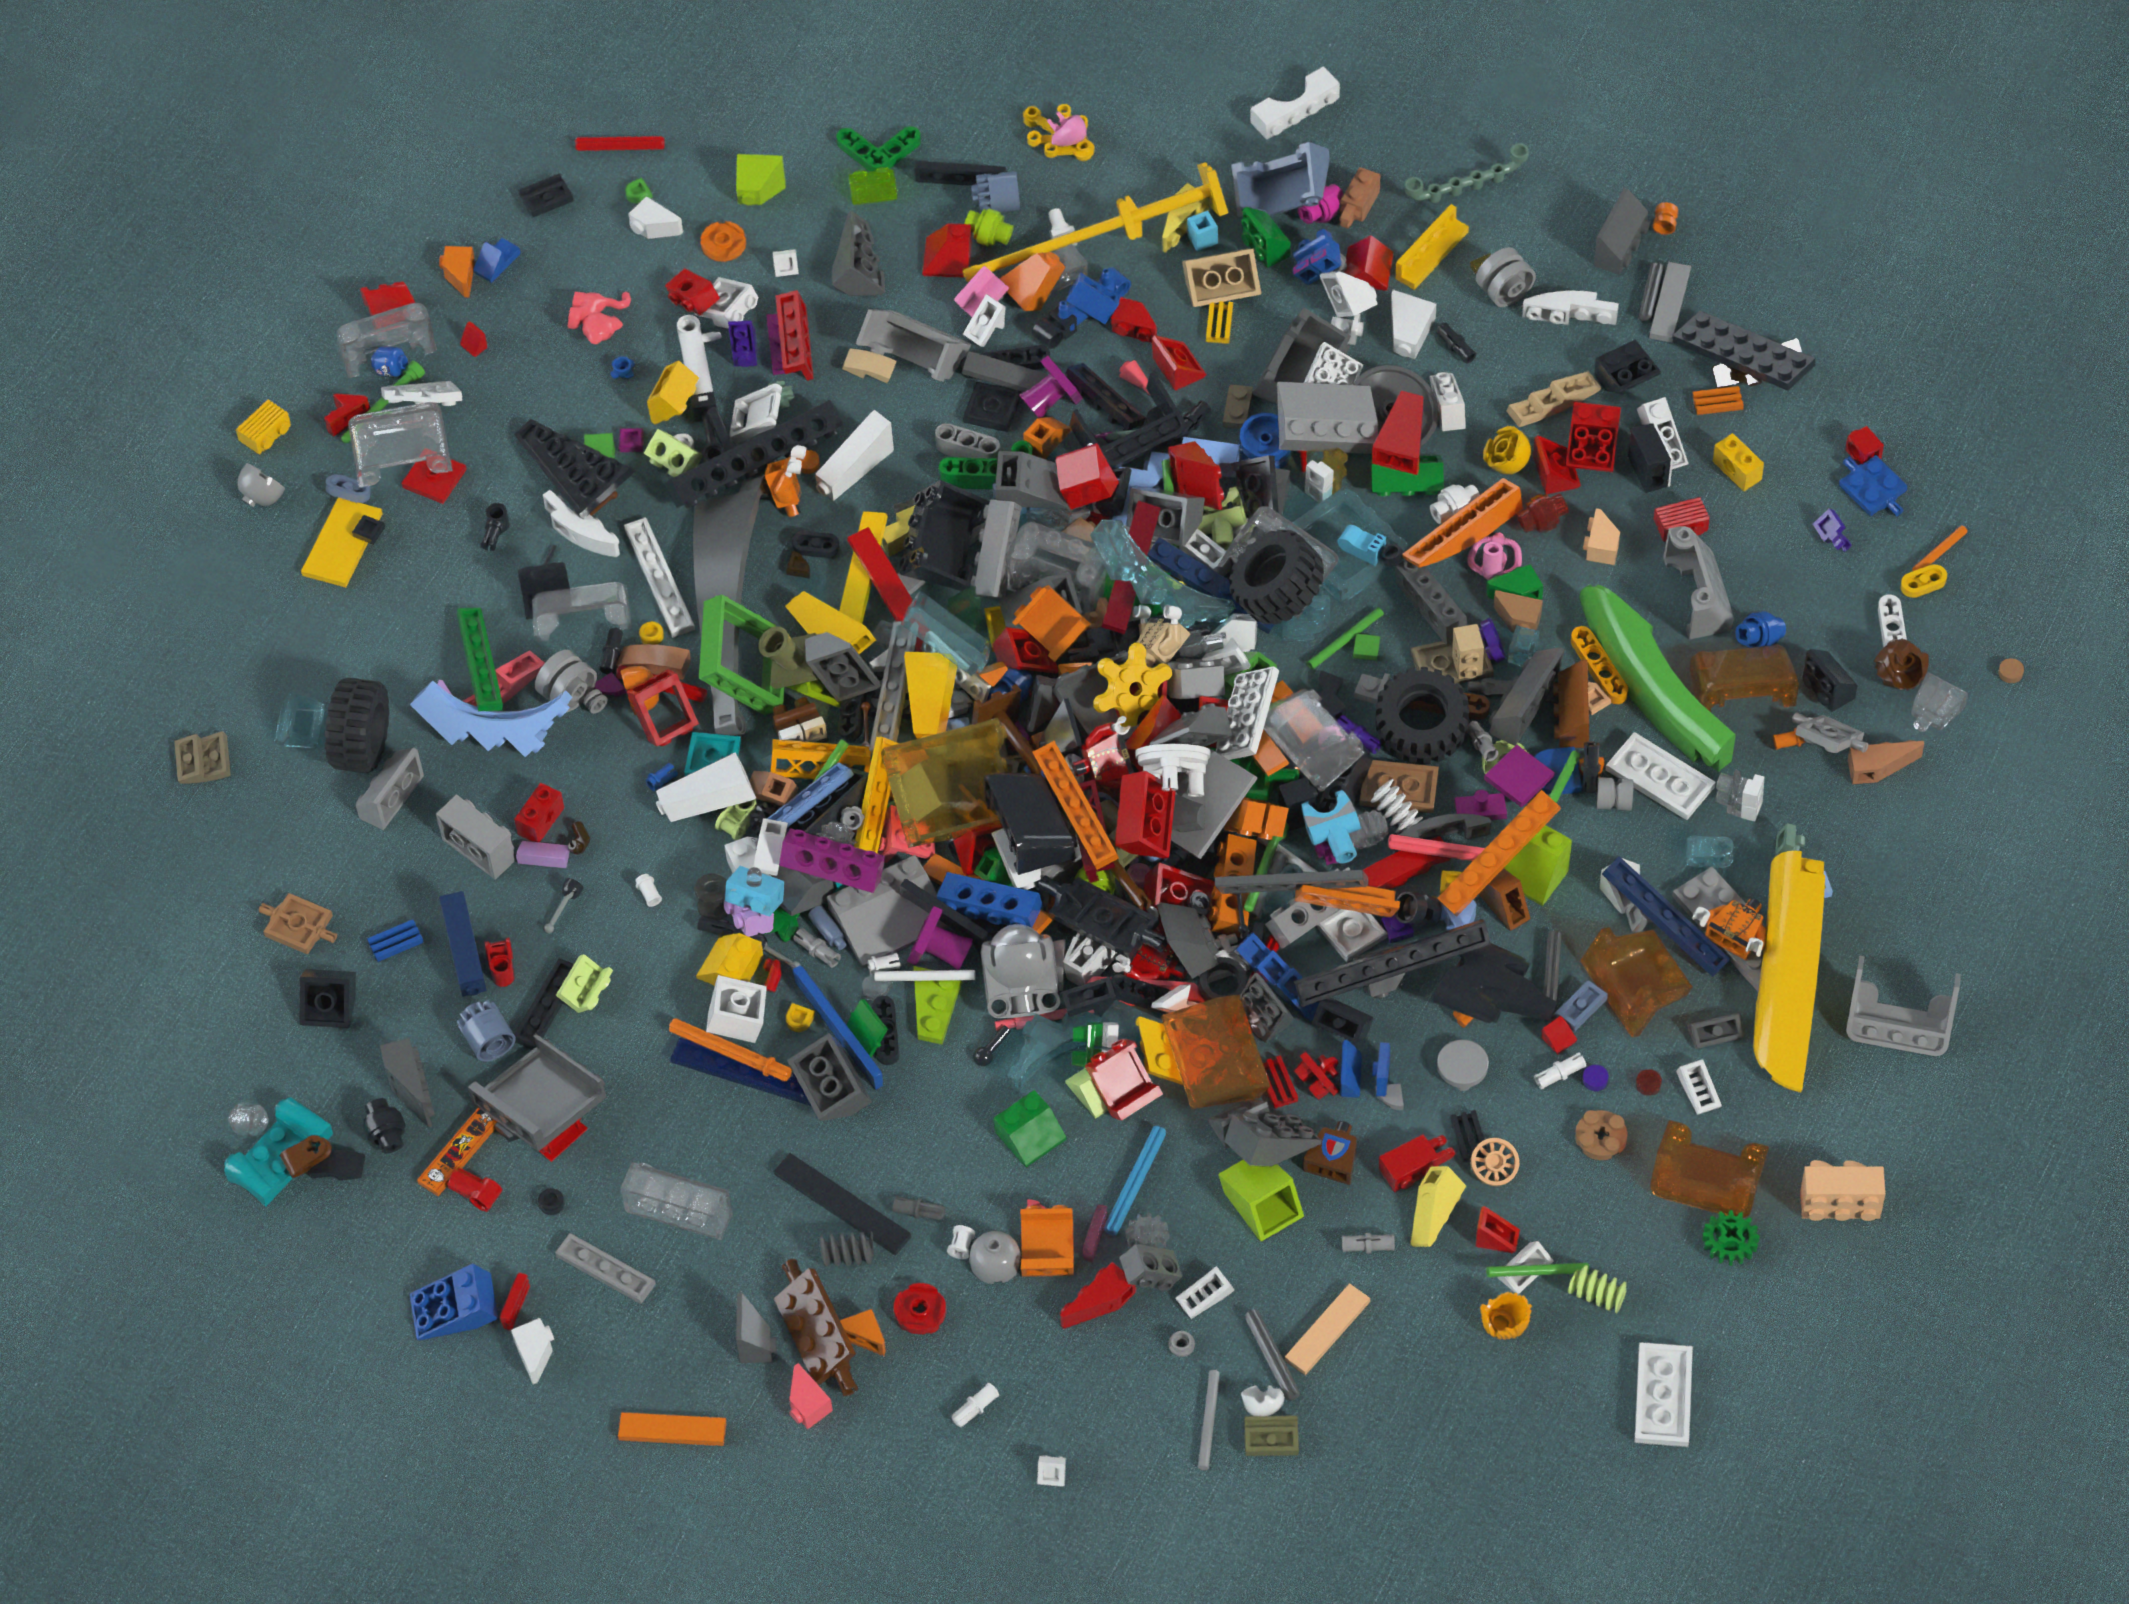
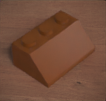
M1581 660L1558 672V682H1553L1554 697H1559V703H1554V718H1559V724H1554L1555 739H1559L1560 748H1584V743L1589 742L1587 660Z

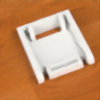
M772 384L735 400L729 437L736 444L776 427L775 420H777L781 399L780 394L782 392V387L779 384ZM748 413L746 426L744 427V417L745 414Z

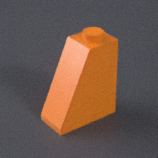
M1036 253L1001 277L1000 280L1009 288L1007 293L1024 311H1040L1063 273L1065 266L1055 253Z

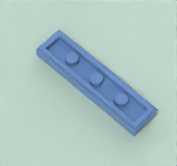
M840 762L767 819L788 823V828L854 776L853 772Z

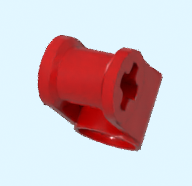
M510 937L505 938V941L493 943L485 941L487 960L494 984L500 987L509 986L515 978Z

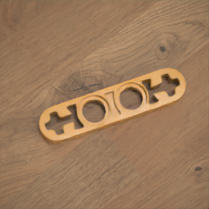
M1585 626L1573 629L1571 645L1581 660L1588 661V671L1595 682L1611 699L1612 704H1622L1625 702L1628 695V686L1594 633ZM1581 638H1586V647L1585 642ZM1594 652L1599 654L1600 658L1591 660L1587 657V654ZM1607 670L1612 675L1608 678H1603L1599 675V672ZM1613 683H1614V688H1615V690H1616L1617 692H1613V685H1612Z

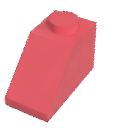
M799 1363L794 1366L790 1393V1414L796 1423L800 1424L802 1422L809 1429L833 1411L831 1399Z

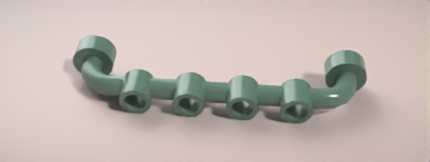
M1514 144L1510 150V158L1512 160L1510 163L1505 165L1497 163L1492 165L1491 169L1483 172L1474 170L1470 173V176L1464 178L1452 177L1449 183L1443 185L1431 184L1424 191L1423 181L1417 177H1410L1405 181V193L1414 200L1428 199L1431 203H1437L1441 200V194L1449 192L1452 196H1459L1462 193L1463 187L1470 186L1472 189L1477 190L1482 188L1483 181L1488 179L1495 183H1500L1504 180V174L1516 170L1522 163L1527 161L1529 149L1525 144Z

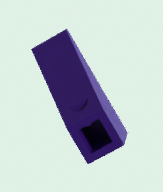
M728 321L734 367L757 366V338L752 321Z

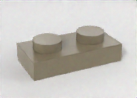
M1229 385L1223 427L1241 429L1249 416L1253 387Z

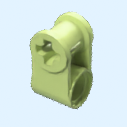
M756 799L727 807L719 815L715 828L732 835L735 841L741 839L750 826V814L757 806Z

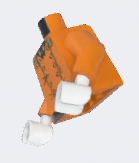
M800 445L792 448L791 458L769 463L764 475L776 507H785L788 517L801 513L798 502H800L802 492L796 474H800L802 461L796 460V458L804 460L807 448Z
M1750 898L1745 905L1733 900L1728 905H1721L1711 910L1698 907L1691 918L1693 920H1700V926L1702 927L1708 923L1705 936L1745 961L1748 959L1751 951L1756 952V956L1759 957L1761 950L1766 945V928L1762 925L1764 917L1758 913L1762 905L1754 898Z

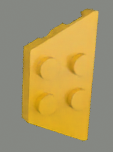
M1140 1016L1135 1021L1136 1027L1139 1026L1140 1046L1145 1056L1144 1065L1146 1072L1190 1088H1195L1229 1049L1227 1045Z

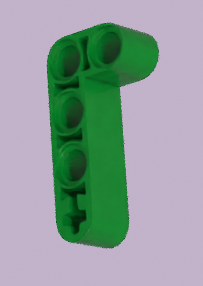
M1017 441L1012 445L1011 451L1033 455L1032 446L1027 441ZM944 458L939 463L940 480L961 489L993 490V484L996 483L998 459Z

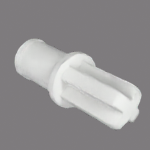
M987 1383L975 1396L968 1397V1402L952 1415L951 1418L954 1423L959 1427H963L975 1415L982 1414L983 1408L999 1396L997 1389L992 1384Z

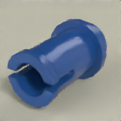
M668 763L656 773H650L646 779V784L652 791L659 790L665 783L678 776L677 770L667 774V772L674 768L671 763Z

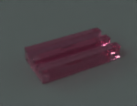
M1100 1204L1096 1206L1083 1245V1258L1085 1261L1092 1263L1094 1261L1104 1226L1108 1219L1107 1206Z

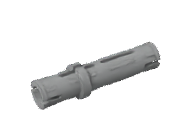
M1279 851L1275 852L1267 875L1282 873L1289 859L1286 854ZM1260 892L1253 911L1249 912V919L1254 921L1260 920L1272 892Z

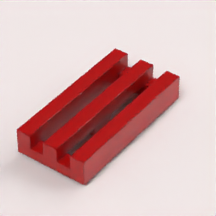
M1281 1055L1277 1056L1275 1060L1270 1058L1266 1060V1063H1262V1061L1257 1063V1069L1274 1109L1298 1102V1095ZM1276 1066H1278L1282 1078L1290 1094V1098H1288L1286 1095V1092L1280 1081L1278 1073L1275 1069ZM1266 1069H1269L1282 1098L1280 1101H1278L1265 1071Z
M519 1272L514 1280L500 1314L503 1329L511 1331L514 1327L530 1288L527 1274Z

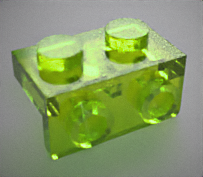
M883 167L873 172L858 170L853 172V174H848L853 205L897 199L893 169Z

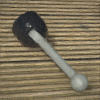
M571 878L565 880L562 886V894L565 897L550 923L544 926L546 933L554 931V924L568 900L577 898L583 891L584 887L578 881Z
M760 932L757 935L750 936V938L762 942L763 951L766 950L791 966L792 970L801 965L799 962H793L770 948L767 938L760 934Z

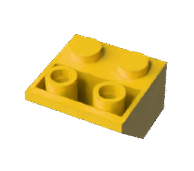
M680 361L665 367L647 400L653 424L667 421L675 415H681L687 407L686 402L688 398L696 391L695 385L699 377Z

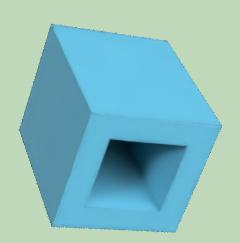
M1209 211L1187 218V236L1197 252L1218 244V226Z

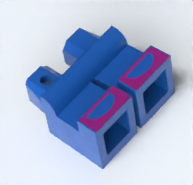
M1325 229L1316 232L1315 240L1304 239L1299 242V249L1293 252V257L1297 261V265L1293 267V275L1307 285L1320 279V274L1331 272L1342 266L1339 244L1332 240L1331 233Z

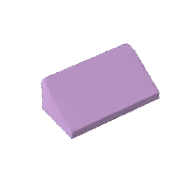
M522 841L517 850L516 858L518 864L566 868L570 851L568 845Z

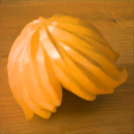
M1507 1291L1493 1300L1489 1299L1487 1305L1482 1304L1480 1306L1483 1326L1489 1335L1498 1340L1516 1338L1524 1332L1530 1322L1532 1305L1528 1304V1300L1524 1295L1521 1296L1518 1293L1513 1294Z

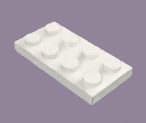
M1635 732L1606 764V771L1617 778L1633 779V788L1685 820L1689 819L1711 793L1716 783Z
M1639 1343L1635 1443L1688 1447L1692 1346Z

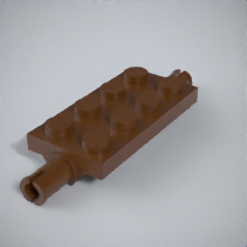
M789 1259L781 1267L790 1284L774 1298L811 1378L820 1385L828 1378H836L843 1396H850L854 1391L858 1390V1386L849 1371L851 1369L849 1360L856 1355L852 1344L816 1270L808 1268L802 1273L797 1260Z

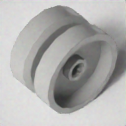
M1510 247L1493 253L1483 262L1476 274L1477 284L1485 293H1488L1490 299L1499 307L1510 306L1518 302L1532 288L1536 279L1534 270L1527 262H1524L1521 255L1514 248Z
M564 649L550 657L542 666L535 680V689L550 701L566 690L572 696V699L567 704L570 707L567 711L569 712L580 706L586 695L594 689L597 673L588 664L582 662L571 650Z

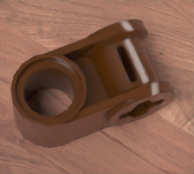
M311 1135L298 1144L287 1148L279 1156L290 1176L295 1178L328 1158L332 1152V1146L327 1139ZM316 1143L321 1144V1145L318 1147V1150H319L318 1153L313 1151V1150L316 1149V1145H315Z

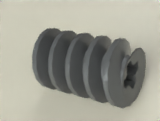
M861 1232L859 1240H856L854 1233H850L848 1240L845 1239L843 1233H840L838 1241H835L833 1234H830L827 1242H825L821 1234V1258L825 1266L829 1267L832 1259L836 1266H840L842 1259H844L847 1266H850L852 1258H854L857 1265H861L863 1257L867 1265L871 1264L874 1257L873 1232H871L869 1239H866L864 1232Z

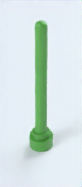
M411 361L405 367L404 375L393 386L408 385L410 382L418 381L425 375L424 369L417 362ZM381 397L342 435V442L349 443L389 403L388 400Z
M1287 822L1283 837L1273 836L1272 840L1268 841L1256 875H1267L1279 841L1287 836L1289 830ZM1260 892L1248 894L1244 909L1247 912L1253 911Z

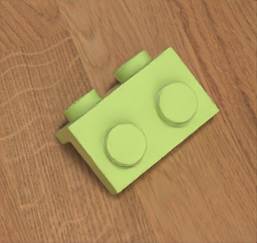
M580 955L556 996L578 1013L592 1010L599 1001V993L610 983L611 979L609 977L613 969L610 967L602 969L586 955Z

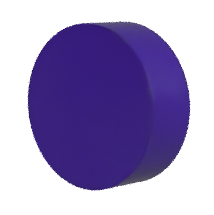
M1600 1065L1588 1066L1583 1073L1584 1086L1591 1091L1603 1090L1608 1084V1071Z

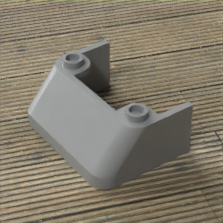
M868 309L856 344L859 346L872 347L870 351L880 355L892 353L927 368L932 373L931 378L941 382L952 377L959 367L962 358L968 354L971 346L970 343L904 314L892 310Z
M1860 956L1846 1029L1849 1038L1860 1043L1925 1055L1940 1056L1944 1054L1949 1045L1961 974L1956 973L1952 996H1935L1931 999L1928 1012L1877 1003L1879 994L1877 987L1871 982L1861 980L1865 956Z

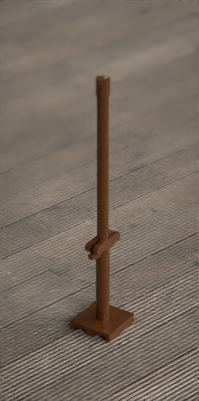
M1012 685V691L1004 695L1000 691L991 694V700L981 703L979 699L975 700L971 734L973 736H985L1001 730L1033 773L1041 774L1042 770L1032 753L1035 751L1014 724L1018 721L1021 689L1018 685ZM1115 860V868L1109 870L1128 893L1135 906L1143 910L1144 905L1148 909L1152 904L1150 899L1137 886L1120 862Z

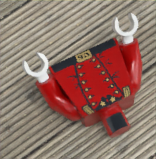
M1125 716L1119 717L1116 723L1110 722L1095 727L1086 738L1085 744L1081 746L1084 759L1072 763L1073 771L1077 777L1088 773L1090 779H1095V782H1098L1100 786L1120 789L1122 775L1134 773L1123 735L1129 731L1131 726L1122 727L1120 723L1126 721L1127 718Z
M1155 907L1146 909L1147 912L1158 918V911ZM1159 920V925L1154 932L1166 937L1162 921ZM1169 943L1166 948L1161 946L1164 949L1162 952L1142 944L1131 959L1120 954L1116 957V960L1119 962L1113 964L1115 972L1124 971V975L1136 980L1168 981L1171 974L1184 979L1188 972Z

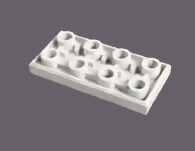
M1323 342L1304 383L1353 385L1364 365Z
M1274 666L1237 674L1234 680V688L1228 701L1227 709L1232 736L1217 741L1216 752L1228 760L1257 753L1279 670Z

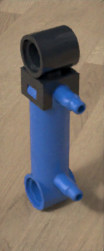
M1114 267L1102 270L1098 283L1123 297L1129 291L1131 281ZM1061 301L1059 306L1049 312V318L1043 317L1035 324L1032 334L1049 349H1054L1063 339L1066 340L1076 333L1077 326L1090 317V315L1070 303L1067 304L1066 301Z

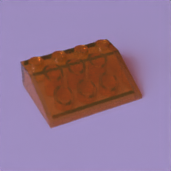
M1239 994L1214 998L1161 1016L1191 1109L1259 1099L1270 1087Z

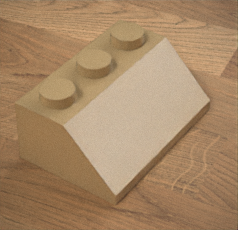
M1252 248L1182 261L1186 285L1193 307L1261 294L1254 250Z

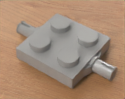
M1796 712L1792 717V722L1799 724L1795 735L1804 738V741L1807 743L1825 747L1824 749L1828 752L1838 753L1849 747L1864 753L1868 749V743L1862 741L1864 732L1825 715L1811 718Z

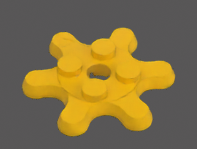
M1139 642L1131 644L1128 650V659L1124 664L1117 665L1110 658L1101 659L1098 663V672L1107 679L1108 688L1103 694L1095 697L1093 708L1099 713L1115 708L1119 711L1120 717L1125 716L1127 718L1124 723H1120L1122 727L1136 726L1139 715L1143 711L1150 712L1159 700L1157 694L1159 685L1172 676L1170 666L1161 663L1154 668L1147 667L1145 662L1146 648ZM1136 682L1140 689L1134 695H1131L1129 691L1130 685Z

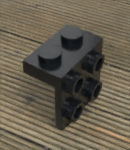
M553 562L535 567L528 566L518 570L526 620L574 612L565 563Z

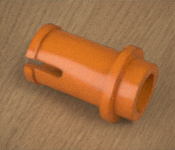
M1794 728V731L1773 735L1776 750L1795 745L1801 747V744H1804L1805 741L1804 738L1795 735L1797 728Z

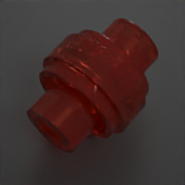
M1540 493L1529 498V501L1525 503L1526 510L1516 515L1525 533L1534 529L1539 533H1547L1557 528V525L1560 524L1559 517L1569 513V509L1560 493L1551 498L1547 494L1542 495Z

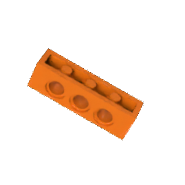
M1228 834L1223 842H1219L1216 855L1219 856V863L1215 867L1214 877L1253 875L1257 840ZM1214 885L1212 899H1215L1209 915V920L1212 921L1211 931L1227 935L1235 933L1236 937L1240 938L1237 896L1235 894H1222ZM1242 893L1244 921L1248 927L1249 912L1244 909V905L1249 893Z

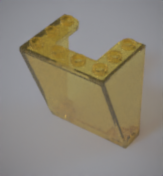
M998 718L883 748L881 756L908 848L955 839L970 830L1001 824L996 811L988 810L984 802L983 781L984 775L993 772L1005 773L1007 771L1006 760L1004 757H1000L999 750L1004 744V739L1007 738L1004 724H1000Z

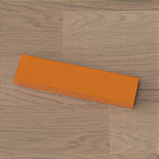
M621 1412L618 1438L621 1441L724 1446L727 1421L726 1418Z

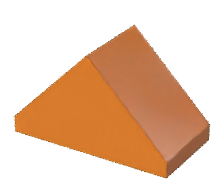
M872 1309L840 1320L852 1344L884 1356L886 1352L884 1338Z

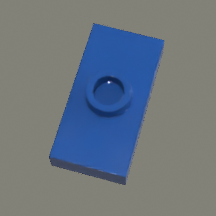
M1380 1043L1378 1062H1373V1077H1377L1376 1096L1385 1097L1387 1095L1390 1066L1389 1043Z

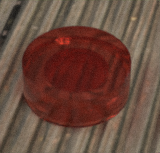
M1646 1069L1637 1075L1636 1088L1641 1094L1652 1096L1660 1091L1662 1078L1657 1071Z

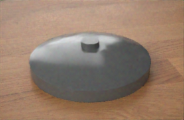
M1383 365L1367 370L1353 383V385L1370 386L1378 421V435L1401 391L1423 396L1421 447L1427 443L1437 426L1439 412L1436 397L1422 377L1400 366Z

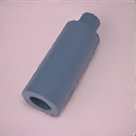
M823 906L813 908L808 914L811 922L830 946H836L838 950L844 949L846 947V943L843 940L845 935Z

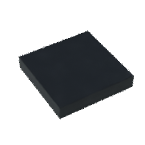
M976 382L963 416V423L1008 433L1021 399L1019 396L1021 391Z

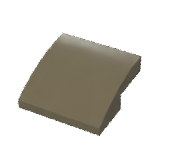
M223 731L203 738L194 734L174 741L177 777L180 784L207 782L231 776L227 735Z

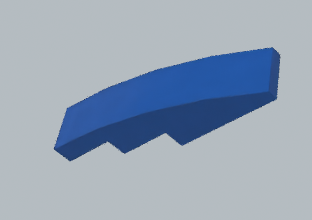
M1250 933L1233 951L1255 973L1257 972L1269 987L1309 1022L1312 1021L1320 1001L1301 1007L1293 981L1303 977L1294 967L1290 968L1274 950L1270 951L1254 933Z

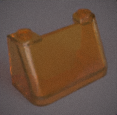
M1773 644L1772 646L1714 652L1701 651L1696 653L1690 660V672L1695 698L1710 712L1711 708L1716 704H1719V707H1724L1725 700L1769 695L1772 697V702L1778 701V698L1781 699L1783 707L1796 706L1799 684L1791 659L1784 646Z
M1669 1120L1656 1155L1650 1183L1652 1193L1662 1199L1719 1214L1722 1211L1725 1216L1729 1214L1730 1210H1733L1734 1216H1738L1742 1212L1743 1218L1748 1217L1756 1198L1769 1146L1749 1143L1743 1147L1741 1156L1692 1144L1690 1128L1683 1123Z

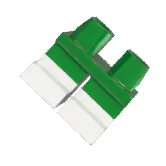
M1087 1022V1026L1073 1027V1041L1086 1042V1051L1072 1050V1065L1085 1067L1086 1064L1091 1062V1058L1100 1052L1105 1053L1112 1049L1111 1045L1118 1041V1022Z

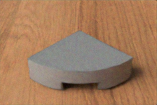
M1390 1084L1387 1086V1095L1385 1097L1377 1096L1380 1101L1390 1106V1108L1403 1110L1401 1084Z

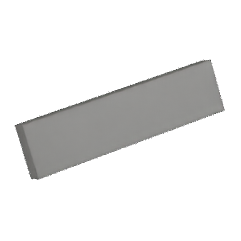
M1668 262L1650 331V339L1673 342L1672 335L1676 330L1691 266Z
M569 1233L555 1252L556 1257L640 1304L643 1303L656 1285L655 1280L571 1233Z

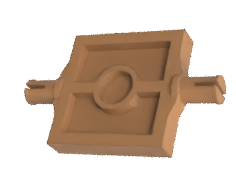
M288 893L284 901L276 908L262 903V906L259 908V913L271 917L269 924L263 931L265 937L307 955L320 938L334 943V940L337 939V933L326 930L327 924L333 917L332 911Z

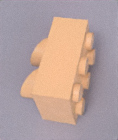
M1818 1160L1811 1161L1810 1166H1805L1800 1190L1802 1218H1809L1814 1221L1822 1219H1836L1839 1221L1848 1219L1872 1221L1880 1219L1885 1199L1884 1167H1866L1862 1163L1850 1160L1845 1161L1843 1167L1832 1166Z

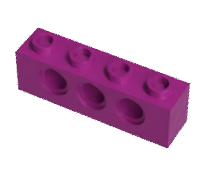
M790 828L782 843L779 866L874 893L881 881L885 856L874 851H866L853 847L850 844H842L829 840L826 837H818L805 833L802 830Z

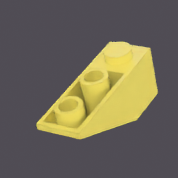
M1187 183L1176 194L1191 190L1195 187ZM1209 198L1169 211L1162 236L1163 252L1166 253L1171 247L1176 246L1180 238L1187 232V218L1209 211Z
M1431 1166L1419 1186L1411 1245L1413 1247H1431L1466 1187L1449 1166Z

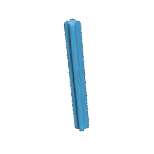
M1159 1126L1152 1128L1104 1226V1231L1112 1236L1118 1234L1166 1136L1164 1128Z

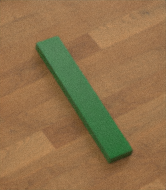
M458 608L457 618L478 712L502 711L503 702L482 609Z

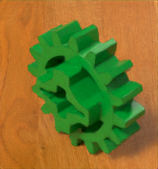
M1730 1210L1727 1216L1720 1211L1718 1219L1714 1216L1710 1217V1224L1705 1223L1702 1241L1705 1242L1704 1250H1711V1259L1718 1256L1720 1264L1724 1260H1728L1729 1266H1732L1733 1260H1737L1741 1265L1743 1264L1744 1257L1749 1260L1752 1258V1252H1757V1243H1759L1760 1235L1756 1234L1758 1230L1757 1225L1751 1226V1217L1744 1220L1742 1219V1212L1738 1216H1734L1733 1210ZM1714 1233H1716V1237L1718 1238L1717 1242H1715ZM1744 1234L1748 1237L1747 1243L1745 1242Z

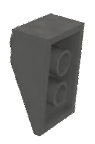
M1207 704L1201 706V710L1196 713H1184L1181 715V719L1172 722L1150 742V745L1189 744L1208 746L1230 737L1232 732L1226 708L1216 707L1215 704Z

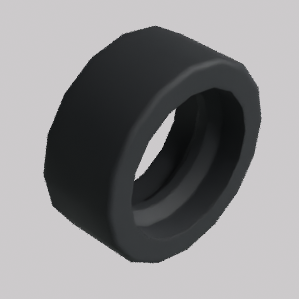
M1218 957V965L1200 974L1199 990L1207 1003L1215 1007L1227 1008L1235 1005V1001L1246 987L1247 975L1245 969L1238 961L1228 957ZM1217 970L1232 972L1238 981L1236 990L1229 995H1218L1212 992L1208 985V978L1211 973Z

